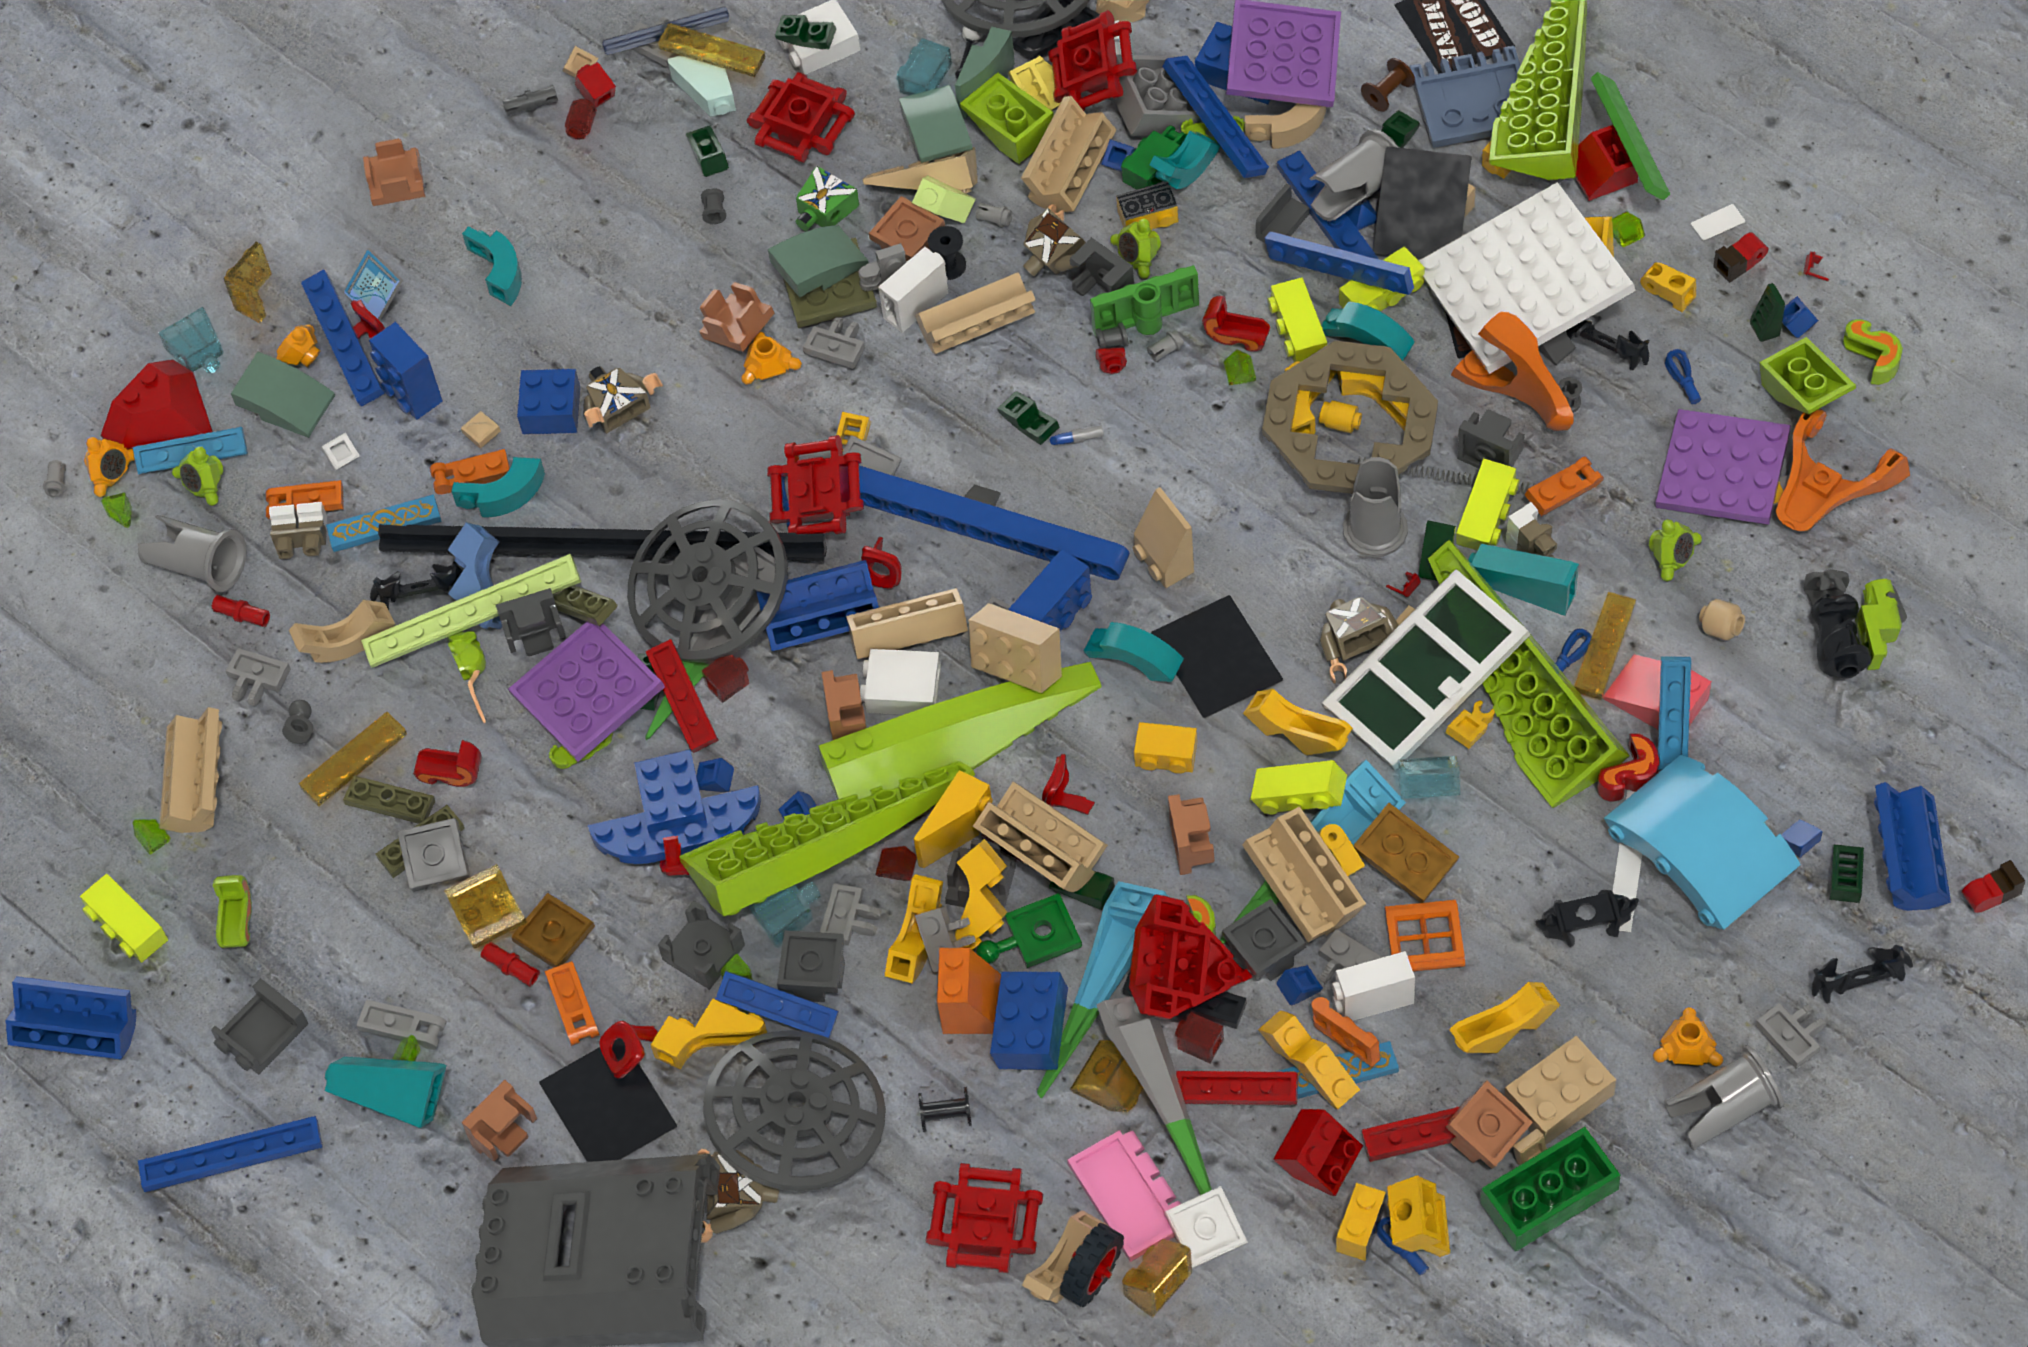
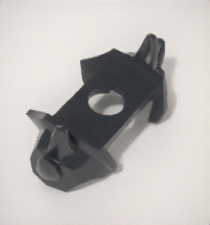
M1592 315L1566 331L1570 340L1573 336L1576 338L1581 336L1618 353L1622 359L1630 357L1629 369L1631 371L1638 366L1641 358L1643 365L1648 364V344L1650 340L1642 341L1634 331H1629V340L1621 335L1617 339L1608 336L1594 327L1601 320V316Z
M453 561L451 566L433 564L432 567L436 573H430L432 579L405 585L400 584L401 573L399 571L384 580L376 577L373 580L374 585L371 589L370 599L371 601H376L377 597L380 596V602L385 603L389 610V600L395 602L398 598L436 590L448 591L449 586L453 587L463 570L458 567L455 561Z
M1601 890L1598 895L1563 902L1559 899L1554 902V906L1542 914L1541 919L1535 921V925L1543 932L1545 937L1566 941L1569 947H1573L1575 944V937L1569 932L1601 924L1611 923L1606 932L1609 936L1618 937L1620 927L1631 920V913L1638 906L1639 899H1629L1626 896L1614 894L1612 890ZM1583 905H1590L1595 909L1596 914L1592 919L1584 920L1581 917H1576L1575 912H1578V909Z
M1894 945L1891 949L1870 947L1868 951L1876 960L1874 964L1838 974L1836 973L1838 959L1832 958L1822 969L1815 968L1813 970L1815 977L1812 982V995L1817 996L1819 990H1821L1824 1001L1830 1003L1833 990L1841 995L1844 994L1845 990L1889 977L1893 979L1898 977L1899 981H1904L1906 975L1904 963L1912 968V959L1900 945ZM1864 974L1869 975L1868 977H1865V978H1855L1856 976H1859V975H1864Z

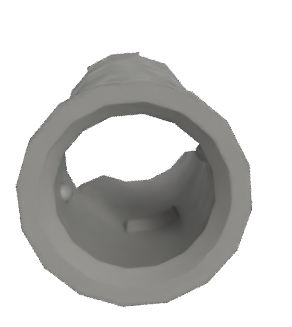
M1375 129L1367 130L1360 137L1359 145L1311 176L1310 180H1318L1325 184L1311 203V207L1316 214L1329 222L1336 220L1381 189L1386 147L1399 148L1395 142L1384 132Z
M1373 457L1360 463L1354 483V492L1350 499V511L1343 522L1344 538L1348 545L1357 553L1369 557H1383L1395 552L1404 544L1408 534L1407 519L1401 511V489L1397 467L1390 460L1381 457Z
M155 515L156 519L166 524L167 536L173 539L175 543L172 544L165 541L138 543V556L141 562L146 565L150 564L204 580L216 592H225L233 587L244 569L247 556L245 539L238 530L226 529L220 533L168 518L165 515Z
M1749 1045L1743 1047V1054L1739 1059L1668 1100H1664V1105L1671 1118L1703 1110L1714 1103L1716 1104L1687 1133L1691 1141L1690 1148L1694 1151L1697 1150V1147L1766 1107L1772 1105L1782 1108L1785 1104L1769 1070Z

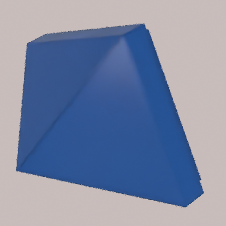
M1368 199L1346 212L1358 230L1377 223L1378 214Z

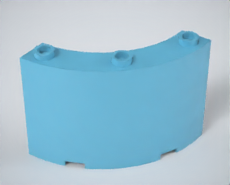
M1680 755L1605 816L1604 820L1609 826L1608 832L1616 842L1628 845L1654 862L1656 868L1662 874H1667L1680 887L1698 910V916L1705 925L1724 930L1801 864L1782 835L1778 834L1775 836L1764 823L1768 818L1742 791L1719 773L1712 776L1706 772L1703 763Z

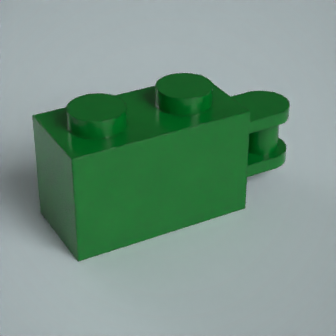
M1169 125L1162 134L1153 130L1147 138L1144 137L1139 142L1131 156L1128 155L1123 160L1121 165L1123 182L1136 190L1160 184L1162 181L1155 177L1157 169L1149 165L1153 156H1171L1182 145L1187 134L1175 131V127Z

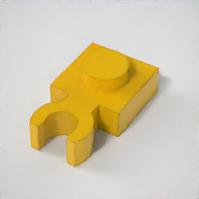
M1481 700L1474 704L1472 713L1464 709L1447 726L1446 734L1468 749L1484 735L1488 727L1487 724L1492 722L1495 714L1494 709H1491L1488 713H1482L1480 711L1483 704Z

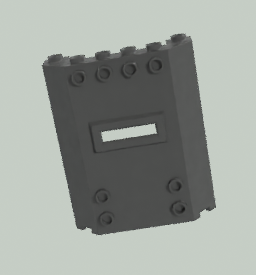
M710 1154L502 1168L488 1183L487 1194L483 1198L484 1218L483 1224L479 1228L480 1250L475 1258L477 1269L476 1281L473 1283L471 1290L481 1341L487 1347H598L703 1341L706 1310L695 1300L705 1196L718 1194L720 1165ZM576 1204L569 1266L557 1267L564 1205Z

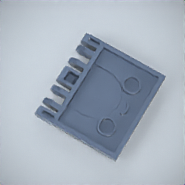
M1515 46L1503 47L1504 61L1500 49H1493L1492 59L1494 64L1487 65L1483 52H1477L1476 60L1478 67H1475L1471 54L1452 57L1454 69L1452 72L1448 59H1441L1440 69L1442 74L1435 75L1431 61L1425 62L1424 70L1426 77L1424 76L1421 64L1409 65L1415 77L1413 85L1432 148L1492 137L1493 123L1496 117L1499 118L1501 114L1500 108L1510 95L1509 89L1518 78L1517 72L1520 62Z

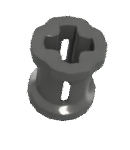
M717 188L703 191L701 193V201L704 204L702 219L708 224L723 222L726 219V211L723 209L722 203L724 201L723 191Z
M1122 322L1113 328L1106 330L1099 328L1095 330L1099 349L1113 348L1120 345L1124 347L1129 346L1127 333Z
M1566 377L1560 380L1558 386L1574 413L1581 406L1580 393L1582 392V384L1577 379Z

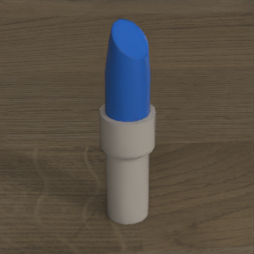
M1101 425L1086 429H1074L1071 432L1050 437V443L1052 445L1072 442L1080 443L1084 442V440L1103 437V428Z

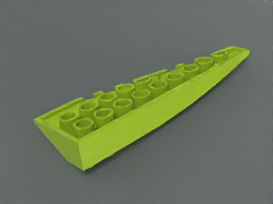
M1551 0V7L1543 16V24L1535 33V41L1533 44H1530L1517 72L1518 78L1509 89L1510 95L1500 108L1501 114L1499 118L1496 117L1493 123L1489 163L1491 165L1546 180L1576 178L1585 68L1587 0Z
M1450 540L1428 558L1439 585L1456 569L1523 625ZM1455 585L1446 594L1449 602L1448 606L1460 627L1458 629L1462 638L1467 643L1470 656L1480 664L1511 632ZM1531 634L1482 683L1494 705L1492 707L1496 716L1499 717L1506 739L1512 746L1517 764L1552 808L1557 807L1596 783L1601 769L1621 764L1630 756Z
M1091 661L1061 668L1062 677L1043 693L1009 681L918 709L819 745L821 761L837 800L857 794L858 799L872 795L870 789L882 786L883 790L899 787L898 780L908 777L922 779L927 771L959 761L972 769L977 768L1013 745V741L1020 736H1027L1035 730L1034 727L1058 716V712L1065 707H1072L1100 689L1102 685Z
M961 761L925 772L922 779L908 777L898 780L899 787L883 790V787L879 786L870 789L872 795L858 799L857 794L812 807L809 809L810 814L808 815L793 813L784 816V822L768 826L767 822L755 825L756 831L743 835L742 831L739 830L687 852L679 856V858L710 905L723 917L735 915L742 908L751 904L761 903L767 897L819 874L882 840L937 804L959 770L971 776H975V772Z

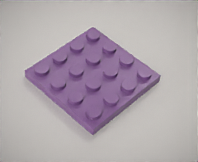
M1235 0L1226 94L1333 107L1341 12L1250 0Z
M1678 409L1656 498V508L1769 525L1791 432V425Z
M586 622L508 688V690L561 746L579 762L665 686L603 623L598 626Z

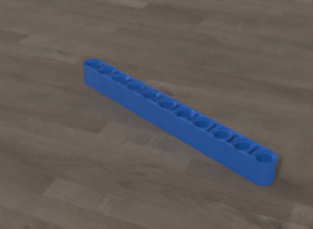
M859 465L860 498L864 501L865 506L1049 562L1062 549L1088 565L1090 574L1108 580H1118L1130 555L1126 547L1115 542Z

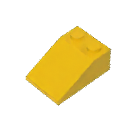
M961 770L957 772L914 837L919 867L924 869L981 833L973 825L988 802L992 803L993 801L989 784Z

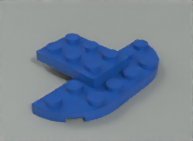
M691 749L634 762L644 812L588 825V829L593 843L604 855L608 853L619 858L620 862L629 864L658 862L666 860L663 843L664 837L678 836L679 843H681V855L730 833L741 830L743 834L744 828L752 818L753 820L756 819L760 810V790L757 785L701 798Z

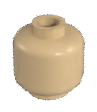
M1714 599L1701 609L1699 621L1702 623V629L1705 634L1723 640H1730L1741 633L1745 623V616L1737 604Z

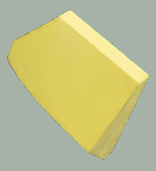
M1039 56L1008 72L1012 83L1050 110L1059 107L1060 103L1055 102L1053 92L1055 91L1053 66L1044 61V58Z

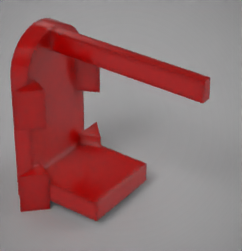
M1815 251L1810 252L1806 257L1804 274L1825 281L1829 280V278L1809 272L1810 268L1814 267V263L1818 264L1823 258L1816 255Z
M1406 572L1408 581L1403 585V591L1390 585H1386V588L1409 597L1421 583V580L1416 573Z

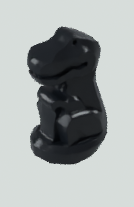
M1825 594L1816 601L1811 610L1812 617L1819 627L1817 642L1819 667L1825 674L1831 677L1844 679L1856 676L1871 663L1872 658L1870 649L1860 645L1859 639L1856 636L1857 627L1852 620L1858 615L1859 605L1857 600L1849 594L1839 596Z

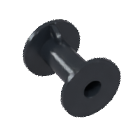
M941 226L930 233L928 247L933 253L937 252L943 257L947 279L953 280L960 277L966 269L965 257L958 252L963 245V236L954 227Z
M964 1087L965 1098L923 1103L922 1093H918L923 1132H927L926 1121L967 1116L968 1125L972 1126L967 1087Z

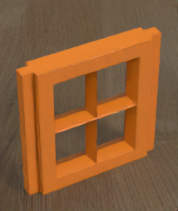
M1456 900L1385 906L1391 955L1401 952L1400 941L1422 939L1424 954L1408 956L1413 971L1465 966ZM1448 917L1450 931L1427 933V918ZM1420 919L1422 934L1399 936L1397 921ZM1451 937L1453 951L1430 953L1428 939Z

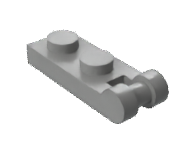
M366 999L356 1026L362 1032L410 1042L435 1050L439 1043L437 1038L439 1031H443L446 1020L437 1015ZM421 1025L428 1027L426 1033L419 1032Z

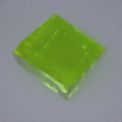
M1626 211L1612 218L1613 237L1620 246L1626 247L1645 237L1641 219Z
M410 1035L400 1042L392 1060L416 1061L421 1049L415 1036Z

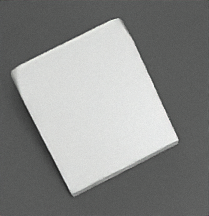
M346 432L321 447L322 452L335 470L360 457Z

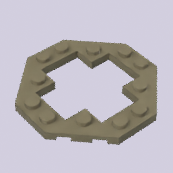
M1333 341L1271 380L1262 434L1277 447L1279 454L1292 469H1296L1310 489L1353 494L1354 483L1360 464L1315 459L1318 435L1291 432L1298 391L1327 393L1330 370L1385 376L1382 400L1409 403L1403 445L1374 442L1372 458L1381 457L1390 460L1397 467L1399 475L1406 471L1410 464L1418 459L1423 460L1431 454L1438 400L1390 347Z

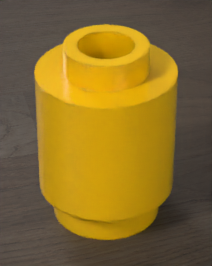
M1334 400L1331 402L1324 401L1319 416V423L1325 424L1326 428L1350 434L1354 429H1359L1362 420V413L1358 412V406Z

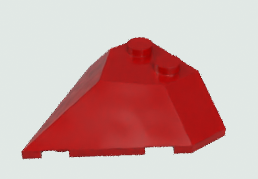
M173 359L148 363L113 399L101 433L102 439L123 444L124 448L129 450L136 446L213 432L194 373Z
M1158 894L1154 895L1135 928L1129 989L1141 1014L1171 1019L1179 1015V1013L1195 1007L1253 977L1247 969H1242L1233 959L1234 955L1214 933L1189 912L1190 907L1183 900Z

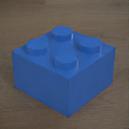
M576 369L521 370L517 417L522 434L577 433L581 387Z

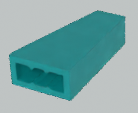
M1481 544L1477 553L1472 552L1468 559L1493 590L1560 615L1566 616L1576 595L1578 563Z
M344 1056L328 1066L325 1072V1080L327 1082L324 1091L421 1128L434 1119L447 1065L432 1062Z

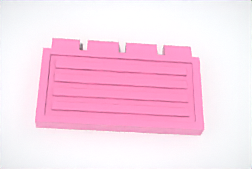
M1119 1130L1067 1159V1164L1103 1221L1112 1229L1123 1234L1124 1245L1121 1249L1131 1262L1175 1237L1164 1213L1181 1203L1175 1201L1168 1205L1175 1200L1176 1196L1163 1176L1152 1181V1179L1159 1176V1169L1147 1152L1136 1156L1144 1151V1146L1134 1131H1129L1123 1135Z

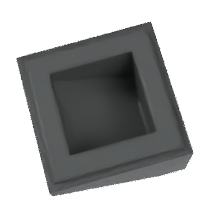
M1565 331L1538 346V350L1555 366L1576 349Z
M974 484L964 497L996 506L1001 493Z

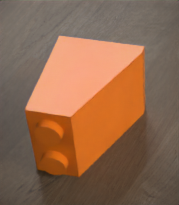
M939 948L937 1005L943 1034H993L1001 974L970 948Z

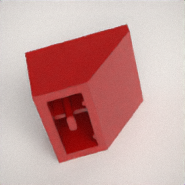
M1613 124L1591 132L1578 145L1575 179L1588 201L1638 183L1639 176Z
M1301 1109L1273 1160L1293 1178L1326 1194L1336 1196L1363 1145L1325 1109Z

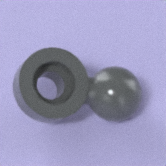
M295 700L289 706L290 717L286 719L282 733L292 743L303 744L308 742L313 732V725L308 720L312 709L307 701Z

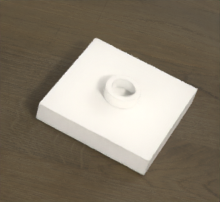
M1221 1186L1171 1208L1164 1213L1190 1269L1248 1243Z

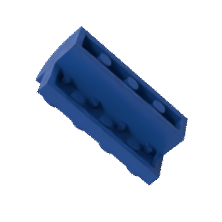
M866 560L787 580L785 594L780 607L765 629L771 650L775 651L848 632L846 616L879 608ZM756 591L760 610L762 611L770 594Z
M1887 782L1875 785L1877 797L1874 798V804L1880 815L1881 822L1878 825V830L1885 848L1882 851V857L1888 868L1889 875L1886 878V883L1889 891L1892 893L1894 906L1898 909L1910 911L1927 910L1951 903L1934 796L1921 785L1900 793Z
M16 976L13 980L14 1009L5 1020L8 1045L113 1059H122L129 1049L136 1026V1009L131 1007L130 990Z

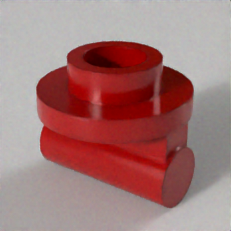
M1124 347L1096 349V359L1099 361L1100 369L1103 372L1116 374L1126 366L1127 359Z

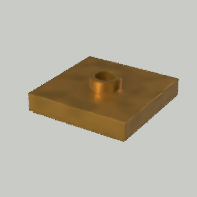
M547 893L513 933L511 938L513 942L554 968L564 964L595 925L593 921Z

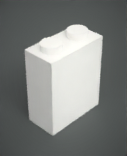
M830 0L798 14L806 15L809 22L834 23L836 31L830 49L802 47L779 40L781 47L784 50L788 49L790 52L789 57L795 68L799 67L801 72L806 75L861 51L858 33L837 0Z
M924 247L878 286L883 318L901 333L917 321L915 318L916 314L932 308L949 293L945 261L937 252L933 253Z
M870 649L869 660H864L863 676L867 677L866 685L861 684L860 688L861 701L865 702L866 712L904 715L936 704L941 671L939 652Z
M1406 951L1337 970L1336 982L1332 983L1334 1009L1336 1012L1342 1013L1343 1017L1347 1016L1352 1021L1414 1004L1415 976Z

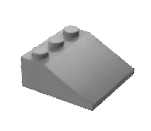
M1116 55L1117 64H1121L1122 55ZM1132 55L1133 62L1136 63L1137 73L1131 76L1119 77L1124 94L1114 99L1131 136H1149L1153 130L1162 134L1169 125L1174 126L1176 130L1181 128L1182 122L1190 118L1193 120V123L1202 122L1163 68L1166 58H1173V56Z

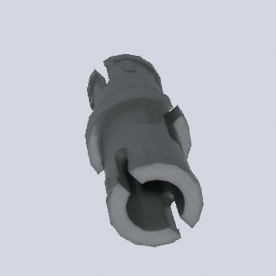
M551 85L550 87L533 92L527 90L525 94L503 99L502 101L506 115L510 116L511 114L528 109L534 111L536 107L558 102V98L556 97L557 94L554 86Z

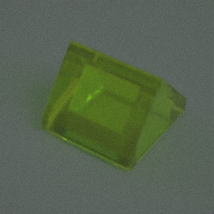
M1236 349L1224 360L1229 386L1256 381L1250 355Z
M125 492L107 496L101 500L110 518L125 528L131 526L132 506Z
M156 819L134 820L132 823L134 836L150 855L167 844L171 839L164 829H159L160 824Z
M737 953L721 969L722 979L725 971H729L753 980L751 969Z

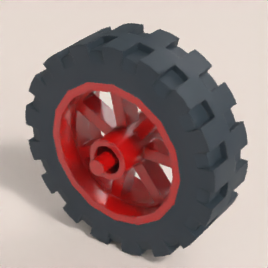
M1099 1223L1097 1227L1095 1226L1091 1230L1090 1235L1087 1234L1084 1238L1083 1244L1079 1245L1076 1252L1073 1253V1258L1068 1265L1069 1268L1063 1276L1064 1281L1060 1285V1294L1080 1307H1085L1087 1303L1089 1304L1093 1300L1094 1295L1100 1292L1101 1286L1112 1276L1111 1272L1116 1265L1115 1261L1119 1258L1120 1250L1124 1245L1123 1234L1104 1223Z

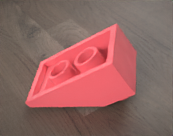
M1634 654L1604 694L1603 699L1658 729L1661 661ZM1692 670L1689 726L1708 701L1712 682Z

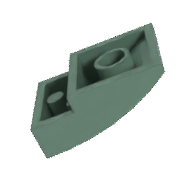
M991 26L983 47L972 45L955 84L956 99L963 119L968 117L960 107V103L997 72L1005 78L1009 77L1008 72L1015 65L1012 31Z
M950 85L899 98L902 117L921 163L973 149L963 116Z
M839 225L803 232L768 249L770 263L799 298L819 286L824 291L856 272L863 265L869 264L867 258Z
M258 351L234 387L231 396L235 406L259 414L262 421L309 438L335 397V393L302 371Z

